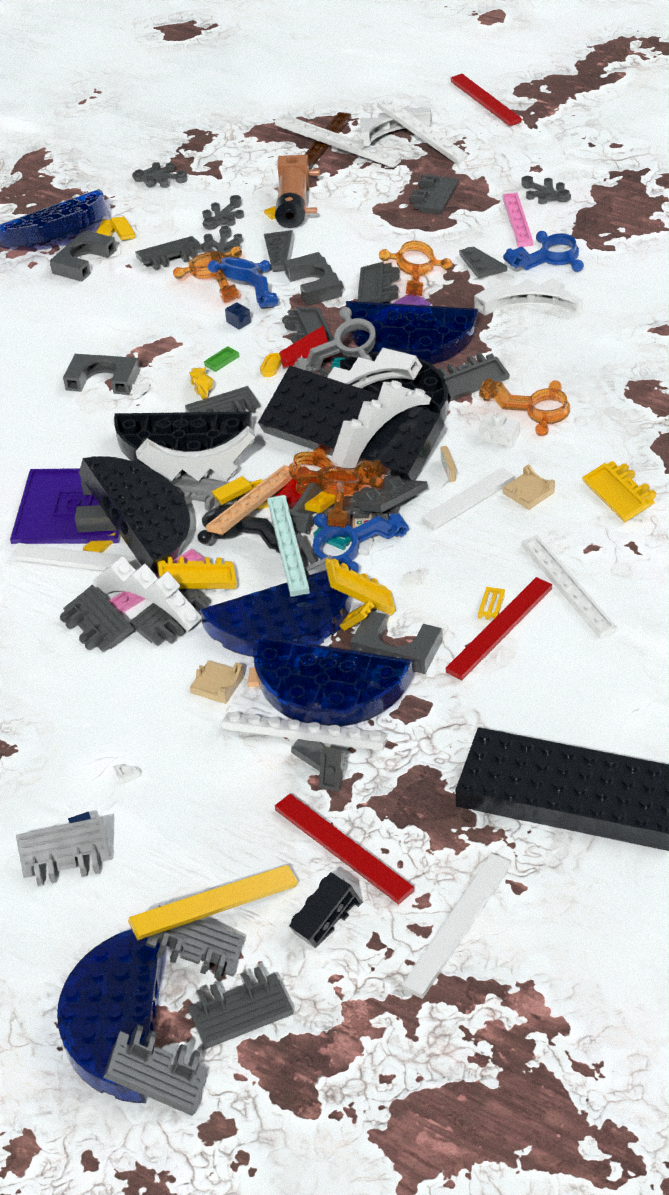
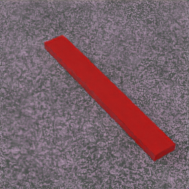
M461 73L450 77L453 84L508 126L522 122L520 116Z
M535 577L445 668L446 673L462 681L552 590V584Z
M288 794L275 805V811L398 905L414 892L413 885L292 794Z

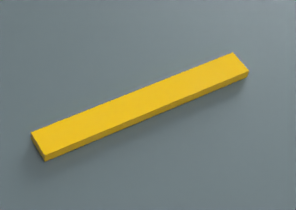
M285 865L130 916L128 923L137 940L294 888L297 886L298 881L289 866Z

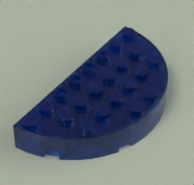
M97 189L0 224V246L2 248L26 246L28 248L34 246V244L54 239L62 240L67 238V235L81 233L80 230L102 221V218L108 212L102 190Z
M346 301V307L352 311L351 319H365L371 322L375 328V345L370 352H380L382 348H387L414 355L432 365L445 361L462 351L471 341L476 330L478 309ZM363 330L349 333L359 347L365 344L370 336L368 332Z
M325 570L306 576L309 594L290 597L286 582L200 609L205 631L214 641L217 640L222 643L224 648L250 657L264 658L265 655H276V658L311 650L324 643V639L330 635H335L341 628L339 625L350 612L351 596L330 587L328 573Z
M256 636L254 643V666L258 684L264 697L277 711L286 717L304 723L317 722L320 725H338L342 727L367 721L386 711L399 700L413 677V666L410 659Z
M130 929L103 941L77 963L62 988L58 1002L57 1021L67 1058L82 1080L102 1094L105 1092L115 1096V1099L132 1103H146L147 1096L103 1077L113 1044L116 1042L120 1031L129 1035L127 1045H129L135 1027L137 1025L143 1026V1032L139 1044L143 1046L150 1031L155 1032L164 955L162 958L156 957L160 943H157L155 948L146 946L147 937L137 940L133 930Z

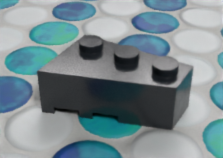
M330 872L327 877L321 880L314 894L307 898L300 912L293 916L289 927L295 935L312 947L317 948L335 930L333 926L340 919L345 921L349 917L347 912L354 905L359 907L363 902L350 884Z

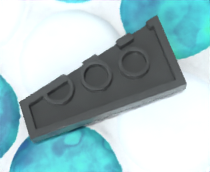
M293 230L264 234L272 271L285 270L284 261L290 259L294 239Z

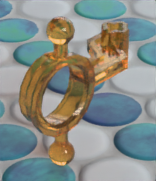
M421 241L406 242L397 253H390L389 250L382 249L378 254L379 259L382 261L396 260L400 270L411 275L410 281L407 280L405 294L422 296L423 282H419V276L428 274L433 270L434 266H441L444 270H449L453 266L452 260L449 258L437 260L432 248ZM408 251H419L425 254L429 261L424 264H414L407 261L403 254Z
M234 246L227 253L214 251L200 254L189 261L188 267H176L173 270V276L176 279H182L185 274L191 273L198 279L213 277L219 284V293L222 294L220 297L223 303L239 298L235 284H228L222 270L211 273L208 270V263L213 260L221 263V259L225 257L240 258L242 250L240 247Z
M487 378L486 381L482 382L479 391V397H482L484 401H490L491 398H494L502 409L527 411L530 419L539 423L535 427V432L541 437L549 432L547 424L561 422L570 414V404L567 401V396L561 391L562 385L557 380L551 381L548 388L537 390L531 396L511 395L502 382H494L491 378ZM545 400H554L562 403L561 407L554 410H540L534 407L537 403Z
M316 448L313 452L297 453L293 458V462L289 465V474L298 481L296 491L301 495L310 483L324 485L332 481L357 488L366 478L371 483L380 480L384 471V466L379 460L372 462L363 459L352 470L332 465L331 460L326 457V452L322 448ZM300 465H314L322 468L323 470H308L301 467Z
M301 467L297 470L299 480L316 479L321 490L335 495L334 509H329L327 526L346 528L348 511L342 510L343 496L354 495V492L359 491L363 485H370V487L378 490L384 484L383 479L378 475L365 478L359 472L348 468L324 467L315 472L310 471L307 467Z

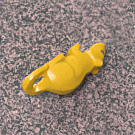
M206 367L191 368V372H189L191 385L195 386L194 391L196 394H200L202 400L208 398V392L214 387L213 379L205 373Z

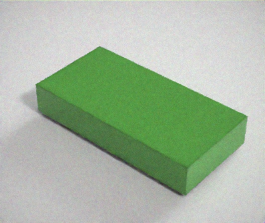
M227 346L206 359L204 366L217 372L239 358V352Z

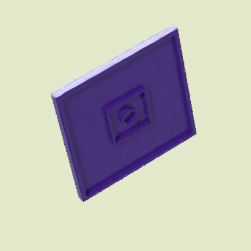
M80 468L30 469L10 537L11 544H88L90 541H113V543H119L120 534L117 529L113 531L78 532L75 522L76 507L100 505L93 495L83 494L81 477L79 475Z

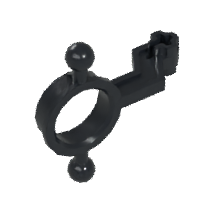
M242 494V495L238 496L237 501H238L239 499H241V498H242L244 495H246V494ZM233 504L218 506L206 512L202 517V525L206 528L208 523ZM246 516L223 535L208 532L207 530H202L197 535L198 541L201 544H208L211 542L212 537L228 538L240 532L259 534L270 549H275L276 552L280 553L274 527L267 518Z

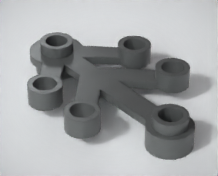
M154 162L151 168L144 171L138 169L132 173V177L136 182H144L146 186H153L155 180L160 186L165 187L168 185L167 178H176L177 183H185L188 180L187 174L183 170L177 171V173H167L175 170L174 163H167L166 168L161 169L160 163Z
M527 175L521 178L523 188L529 189L532 187L539 190L527 191L526 199L528 200L538 196V203L546 204L548 200H559L564 203L571 199L570 191L565 189V183L563 182L556 183V190H554L552 178H545L544 186L534 183L532 176Z
M231 196L229 198L230 204L221 211L219 203H212L211 210L215 213L214 217L211 215V210H203V227L212 230L221 224L234 226L236 224L234 216L237 219L244 218L243 210L229 212L233 208L241 206V196Z
M227 225L221 226L219 230L221 237L219 243L213 239L212 234H205L203 236L204 243L201 244L202 251L212 255V260L221 263L222 258L241 250L242 234H235L233 236L234 239L226 242L232 236L231 228ZM210 245H212L213 247H215V248L218 249V250L215 251L214 249L211 248Z

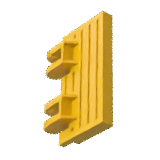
M612 460L608 464L603 463L582 477L583 482L624 523L655 503L653 499H655L657 493L654 490L649 491L650 486L646 483L638 486L632 480L636 475L632 469L630 470L629 466L625 463L617 467V464Z
M168 557L167 563L163 560L157 562L158 578L168 571L180 585L178 589H236L234 564L232 561H224V564H222L221 557L216 558L215 564H210L209 557H205L204 564L203 561H187V563H184V557H179L178 563H173L172 557Z
M328 558L325 560L330 587L363 603L370 600L375 605L374 608L386 614L392 615L396 611L391 590L382 584L379 585L376 578L369 579L365 573L359 574L353 570L349 571L347 564L339 565V561L334 558L332 560Z

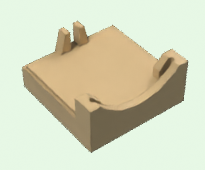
M528 464L523 467V474L503 487V494L530 510L554 494L555 480L541 478L535 473L531 465Z
M208 660L205 666L199 665V669H196V679L190 686L191 694L227 704L244 678L243 664L235 662L234 666L230 667Z

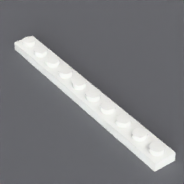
M282 114L275 120V125L283 129L387 165L388 167L394 168L401 162V156L371 145L364 146L363 142Z

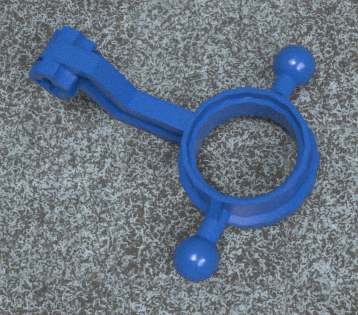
M539 231L536 234V240L542 243L540 250L529 254L521 246L514 250L509 248L503 254V259L512 267L518 268L521 265L526 271L545 262L553 265L570 263L575 272H580L584 267V263L577 259L579 248L576 244V239L564 233L548 236L545 231ZM554 245H567L571 247L570 250L565 252L547 250Z
M225 257L221 259V263L214 260L208 263V270L211 273L221 270V274L228 278L246 281L254 286L256 300L260 307H275V305H278L279 299L277 294L268 291L267 277L257 272L259 269L262 272H268L271 268L269 261L262 260L260 263H254L242 258Z
M318 513L314 516L313 521L322 530L315 536L312 546L315 555L321 560L328 556L322 552V547L330 538L339 536L349 537L352 540L349 549L341 555L332 556V558L338 560L339 565L347 564L349 571L353 570L358 573L359 565L352 560L358 554L359 543L376 534L386 539L394 536L403 537L409 530V526L400 514L395 513L391 514L388 520L377 516L354 529L343 523L328 526L327 516L324 513Z

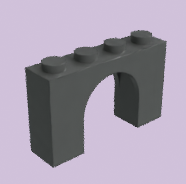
M88 230L82 231L50 260L52 274L83 282L91 274L89 261L77 257L94 254L109 258L117 251L115 238Z
M319 252L284 261L285 275L290 282L308 277L320 278L316 281L300 285L301 298L306 306L342 297V290L344 289L342 281H339L337 274L332 271L330 264H327L325 257H322Z
M75 353L63 376L66 391L82 392L87 380L91 376L99 373L114 374L111 379L113 394L130 395L132 384H135L140 373L138 358Z
M81 478L83 494L93 495ZM100 505L76 507L75 522L78 532L116 530Z
M374 611L367 614L368 616L362 620L350 641L351 656L394 667H409L410 671L426 674L442 644V628L423 624L412 642L403 646H390L381 641L387 630L386 614Z

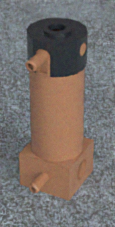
M308 154L278 156L279 188L275 218L285 228L298 227L303 223L305 214L318 212L317 207L306 208L305 199L306 191H309L310 176L320 175L319 169L309 170Z

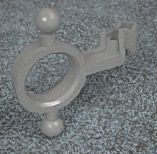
M348 307L341 308L339 316L345 322L336 329L335 340L311 348L307 358L301 357L297 359V362L294 363L295 367L309 372L319 371L324 358L340 352L348 357H360L372 361V358L367 354L375 345L376 333L374 326L365 319H351V309ZM363 330L370 334L366 343L360 347L351 348L342 344L343 338L352 331Z

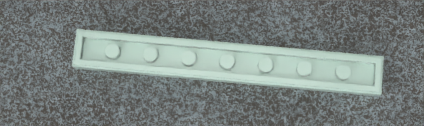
M281 495L267 498L290 597L309 594V586L286 496Z

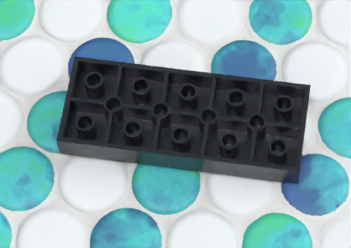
M290 365L260 417L258 424L266 434L332 456L343 421L358 420L363 402L378 400L379 394ZM416 406L396 414L369 440L359 457L357 465L385 475L399 476L401 479L416 480L445 426L441 415Z
M480 727L477 728L455 789L456 807L669 851V764Z

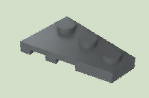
M474 246L459 250L460 257L478 279L507 271V265Z

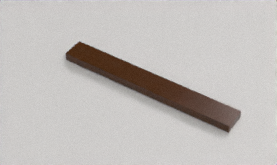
M338 112L325 129L339 134L351 120V114ZM315 140L304 154H308L309 170L312 169L330 145Z

